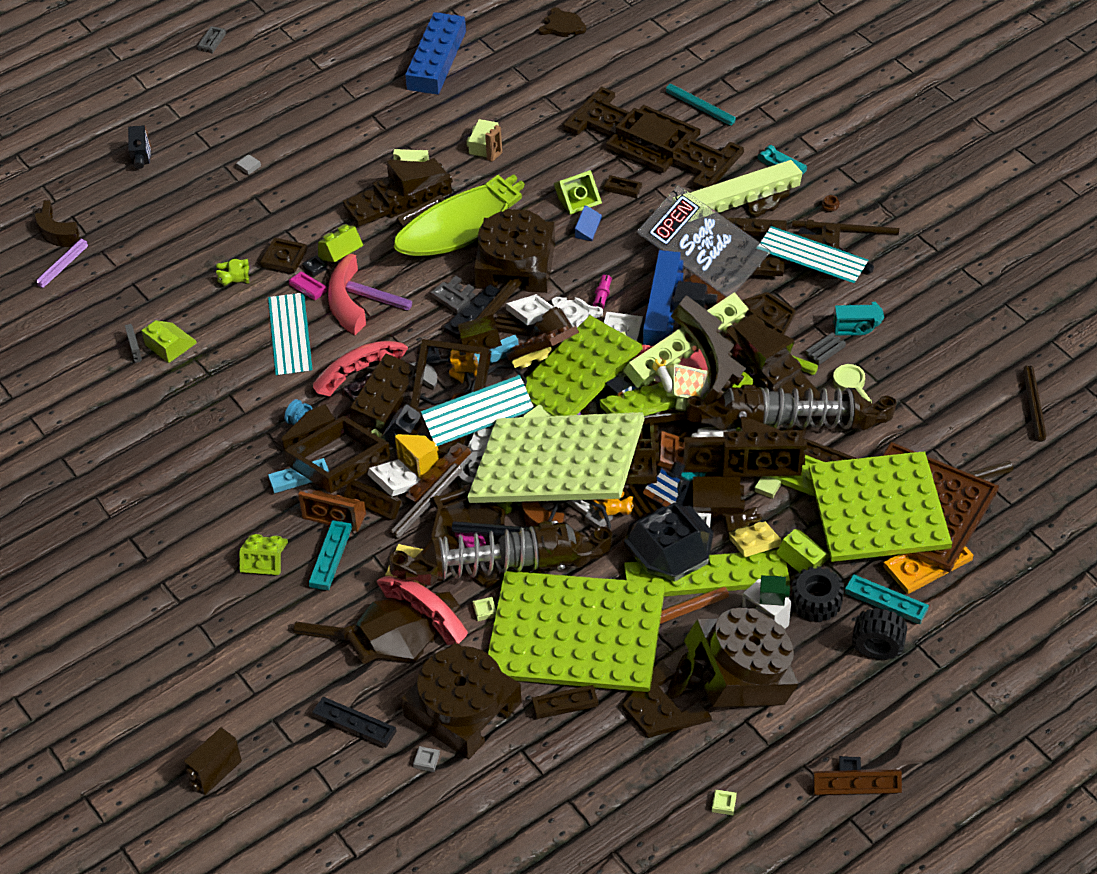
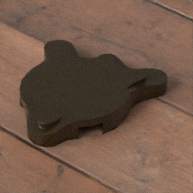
M553 7L551 15L545 18L547 25L539 27L540 35L555 34L561 37H568L570 33L575 32V35L586 32V25L577 14L562 11L558 7Z
M788 189L746 203L752 217H759L765 214L767 210L772 209L774 211L778 207L780 200L789 196L790 190Z

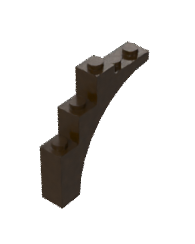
M686 295L670 317L689 333L705 358L709 371V387L704 401L710 405L714 399L719 400L727 387L740 384L744 378L742 373L746 368L731 358L733 353L730 350L734 345L719 334L721 330L718 328L723 322Z

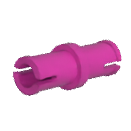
M602 275L600 278L599 286L595 290L596 297L593 302L595 307H598V303H600L599 307L602 309L605 307L606 298L610 294L609 287L612 282V278L609 275L607 281H605L606 275Z

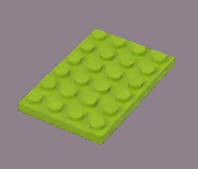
M590 315L577 327L579 333L564 340L526 378V390L533 406L536 407L540 404L552 416L577 415L606 386V382L613 379L643 349L642 345Z

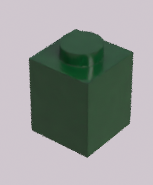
M761 575L759 604L784 606L785 598H789L790 585H786V577Z

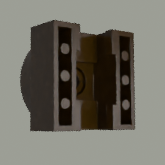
M505 209L489 218H484L478 232L479 246L474 267L476 289H486L489 285L498 288L499 275L527 277L526 292L547 293L555 248V222L545 221L530 210Z
M733 608L722 613L718 619H697L684 639L692 660H710L716 673L712 681H707L704 686L713 707L785 705L799 685L790 666L793 661L794 650L792 642L785 632V628L754 608Z
M455 642L450 648L435 653L424 663L419 672L417 682L403 695L401 700L405 718L469 760L485 743V738L481 736V731L497 714L507 719L522 703L521 684L503 673L498 663L489 654L474 647L461 646Z

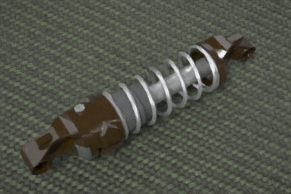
M745 384L741 387H727L719 400H714L710 405L702 397L690 396L687 399L685 417L692 422L712 424L723 431L727 429L740 430L741 416L774 428L782 424L788 430L794 423L800 429H804L808 426L809 422L814 429H819L824 422L828 429H833L839 423L843 429H859L864 431L877 423H886L892 420L897 402L891 396H882L877 402L872 404L862 397L854 387L846 388L843 393L837 388L834 394V401H828L827 390L824 387L820 392V401H813L812 389L808 388L806 391V401H799L796 388L792 390L791 395L790 393H784L781 387L778 391H769L767 388L763 389L755 385ZM797 416H807L803 426L800 425ZM811 416H822L819 425L813 423ZM826 416H836L832 426L828 424Z
M543 521L538 525L530 526L527 531H524L521 527L519 532H511L509 534V531L506 529L504 531L505 535L498 539L497 544L494 542L493 532L490 531V545L480 546L478 534L475 533V547L465 548L463 536L459 535V549L449 550L447 537L443 538V542L440 537H433L415 558H412L403 551H394L390 555V572L393 576L406 579V581L416 580L422 584L432 586L434 583L446 579L447 566L450 567L452 575L456 579L461 577L463 564H465L468 574L471 577H475L479 562L486 575L491 574L494 561L499 571L503 574L507 571L508 567H514L518 572L523 567L529 566L533 570L542 569L543 571H552L556 567L558 570H561L565 566L570 565L580 568L591 559L602 558V555L609 551L612 532L609 528L601 526L596 528L589 537H586L574 530L566 522ZM490 561L489 570L487 571L484 562ZM474 563L473 573L471 572V569L469 567V564ZM454 565H459L458 575L455 572Z

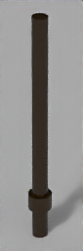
M807 219V221L793 220L792 227H804L808 230L822 229V223L826 222H814V220ZM840 224V231L899 235L900 229Z

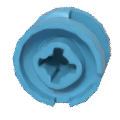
M295 399L286 409L285 422L294 426L309 410H312L311 405L307 403L302 404L300 400Z

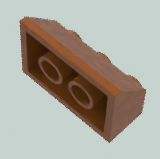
M311 489L300 491L298 494L302 517L306 520L331 525L332 520L351 523L352 531L358 532L366 515L365 504L358 499H350Z

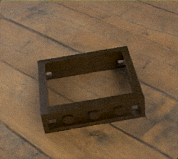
M422 339V343L418 345L417 350L419 360L415 363L414 367L416 377L415 381H412L411 384L413 395L412 399H409L408 402L410 407L420 414L421 411L426 410L419 409L418 406L429 347L480 354L474 392L486 388L492 352L489 348Z
M342 416L284 450L287 466L330 494L367 473L369 468L378 466L390 459L388 442L346 416ZM345 434L368 448L330 472L325 471L305 458Z

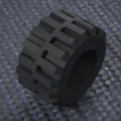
M812 566L808 567V570H801V574L798 573L795 576L792 584L791 601L797 614L801 613L802 618L805 619L807 617L812 622L813 620L822 622V619L827 621L831 619V616L835 617L837 612H840L843 601L844 585L842 579L837 577L836 572H830L829 568L821 569V566H817V568ZM811 592H821V593H823V594H825V595H824V596H814V595H811L810 593H811Z
M877 608L874 610L867 609L860 612V615L856 617L852 645L857 651H860V654L866 655L869 658L877 660L894 659L896 656H900L904 650L907 623L894 612Z

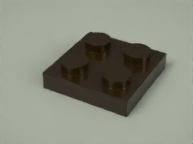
M274 237L261 260V267L295 274L308 250L307 244Z

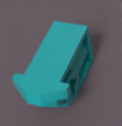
M872 302L871 305H835L833 319L835 335H866L872 332L883 321V310L876 302Z

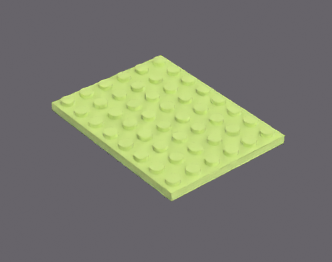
M643 412L496 419L468 494L469 503L620 499L645 419Z

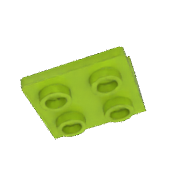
M260 534L249 536L240 548V572L279 575L281 573V552L287 545L288 539L281 536L263 537Z

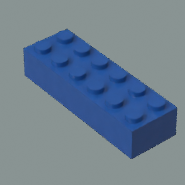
M433 13L406 72L407 90L439 95L466 33L464 16Z
M659 250L643 329V345L655 346L673 334L674 325L672 324L675 323V320L670 317L674 312L673 300L678 281H683L684 273H680L683 271L684 260H681V252Z

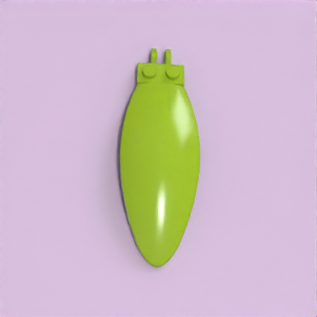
M497 175L485 185L454 195L424 211L407 224L395 237L394 248L399 253L412 256L435 255L463 248L478 240V232L484 218H489L498 212L504 211L522 199L520 190L524 188L525 184L519 181L513 185L517 181L515 175L508 177L506 180Z

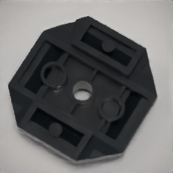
M674 502L631 523L624 539V546L647 573L666 577L668 580L675 582L708 564L714 532L691 506H682Z

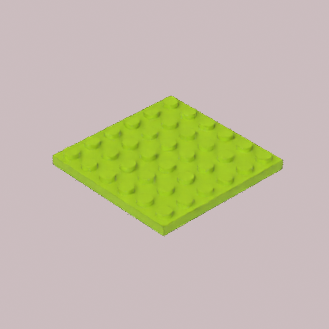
M925 451L809 464L808 469L831 562L951 549L952 541Z

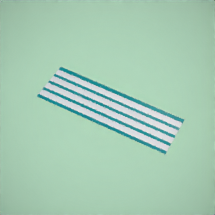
M773 226L770 227L756 248L855 283L869 261L868 259Z
M297 293L268 297L276 375L312 371L304 294Z
M520 375L423 410L421 413L433 441L439 446L495 425L496 419L513 418L534 409V406Z

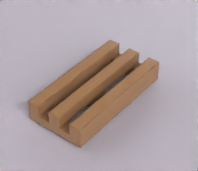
M495 125L494 129L490 130V133L487 132L485 134L487 160L491 162L502 154L501 127Z

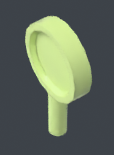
M845 364L836 368L833 376V383L836 388L844 391L848 387H854L862 397L872 403V400L862 389L865 385V373L860 367Z

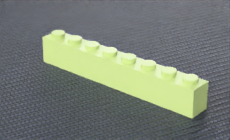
M792 160L685 194V197L700 207L687 223L800 186L803 172ZM675 198L672 199V205H673V204L675 203V201H676Z

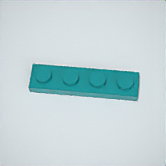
M332 520L309 580L310 587L323 590L330 589L352 530L351 523Z
M854 574L845 588V594L883 610L894 612L896 615L917 624H921L929 608L928 604Z

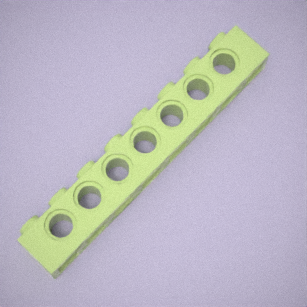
M734 292L707 311L723 322L718 329L725 333L726 328L735 322L739 323L749 309ZM682 327L629 362L624 369V373L637 388L642 385L647 386L654 380L655 376L658 375L660 377L658 372L652 368L655 359H657L659 364L662 359L666 360L665 367L667 368L668 365H678L683 357L685 359L689 358L695 349L700 350V348Z

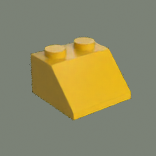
M402 434L395 436L398 459L421 479L439 460L436 443L430 441L426 436Z

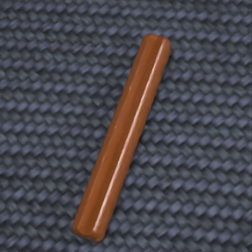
M723 586L663 609L660 624L728 598L729 592Z

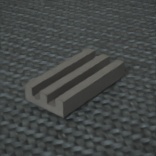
M211 26L198 44V51L203 49L204 52H207L209 50L213 54L226 35V29Z
M131 324L125 325L135 363L141 362L142 358L133 326Z
M832 332L806 350V355L820 365L846 346V342L840 341L841 338L835 337V334Z

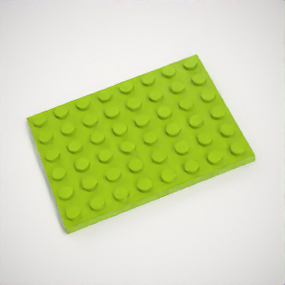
M506 571L504 573L488 654L498 663L503 673L516 681L573 686L594 685L596 688L649 692L664 601L665 583Z

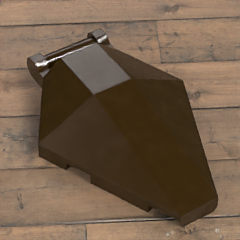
M469 484L457 491L432 497L434 507L437 509V515L431 538L440 537L443 542V538L447 537L449 550L459 549V540L455 537V532H452V523L454 521L505 525L504 509L489 502L469 503L468 494L471 489ZM463 496L467 497L460 501L443 506V503L458 499ZM482 535L486 545H490L489 535ZM494 536L495 544H497L501 536ZM490 561L484 562L487 571L489 570ZM494 561L491 574L486 575L479 562L477 573L473 578L483 587L488 588L502 583L504 574L499 571ZM474 563L469 564V567L471 569V572L473 573Z
M450 592L434 593L454 613L460 609V605ZM398 599L373 601L356 625L347 626L342 630V635L350 641L363 664L376 658H390V660L415 663L424 653V648L430 642L432 643L440 633L432 625V618L418 612L405 599L402 601ZM357 634L361 635L363 640L370 648V651L365 650L363 645L356 637Z

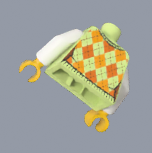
M655 359L652 368L658 372L664 389L667 392V397L677 399L676 410L686 411L687 399L690 396L703 397L708 391V370L704 371L701 367L695 369L677 364L668 365L666 368V360L662 359L659 364L657 359Z

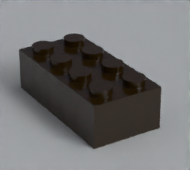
M385 353L350 407V420L357 424H363L365 427L369 426L372 430L376 429L383 434L394 414L402 407L411 393L412 381H415L416 373H414L415 366Z

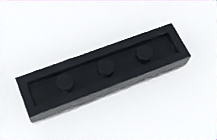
M489 285L444 326V332L459 340L461 337L457 324L476 319L501 290Z
M326 697L321 698L312 712L314 718L387 748L397 732L396 727Z

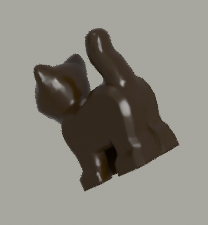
M757 507L748 508L744 512L722 514L724 527L728 532L754 525L760 522L759 520L762 519V515L757 514Z

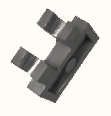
M455 276L448 284L442 282L431 292V295L434 299L458 314L476 296L472 293L474 287L470 284L460 293L459 291L463 288L459 284L461 278Z

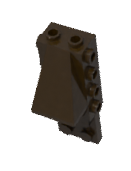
M435 158L425 162L388 160V177L374 182L372 189L343 200V206L357 225L361 226L385 215H388L390 218L396 217L439 195L444 197L451 194V183L453 180L451 175L446 173L443 165L438 163Z
M755 313L749 317H743L736 325L732 324L726 328L724 338L734 345L730 352L746 368L747 372L756 380L761 388H767L769 391H778L781 387L784 393H790L791 395L792 390L796 388L799 401H806V391L808 388H811L813 401H820V392L801 372L802 366L800 362L790 354L795 343L792 338L765 326L764 321L758 318Z
M741 416L740 431L723 432V437H684L683 464L685 468L683 472H722L723 477L801 476L802 465H805L804 450L807 449V440L803 438L802 431H781L748 417Z
M650 421V424H646L647 426L641 429L625 485H650L657 483L656 463H659V442L657 424H654V421Z

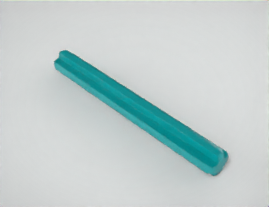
M673 84L666 86L668 94L730 126L735 123V116Z

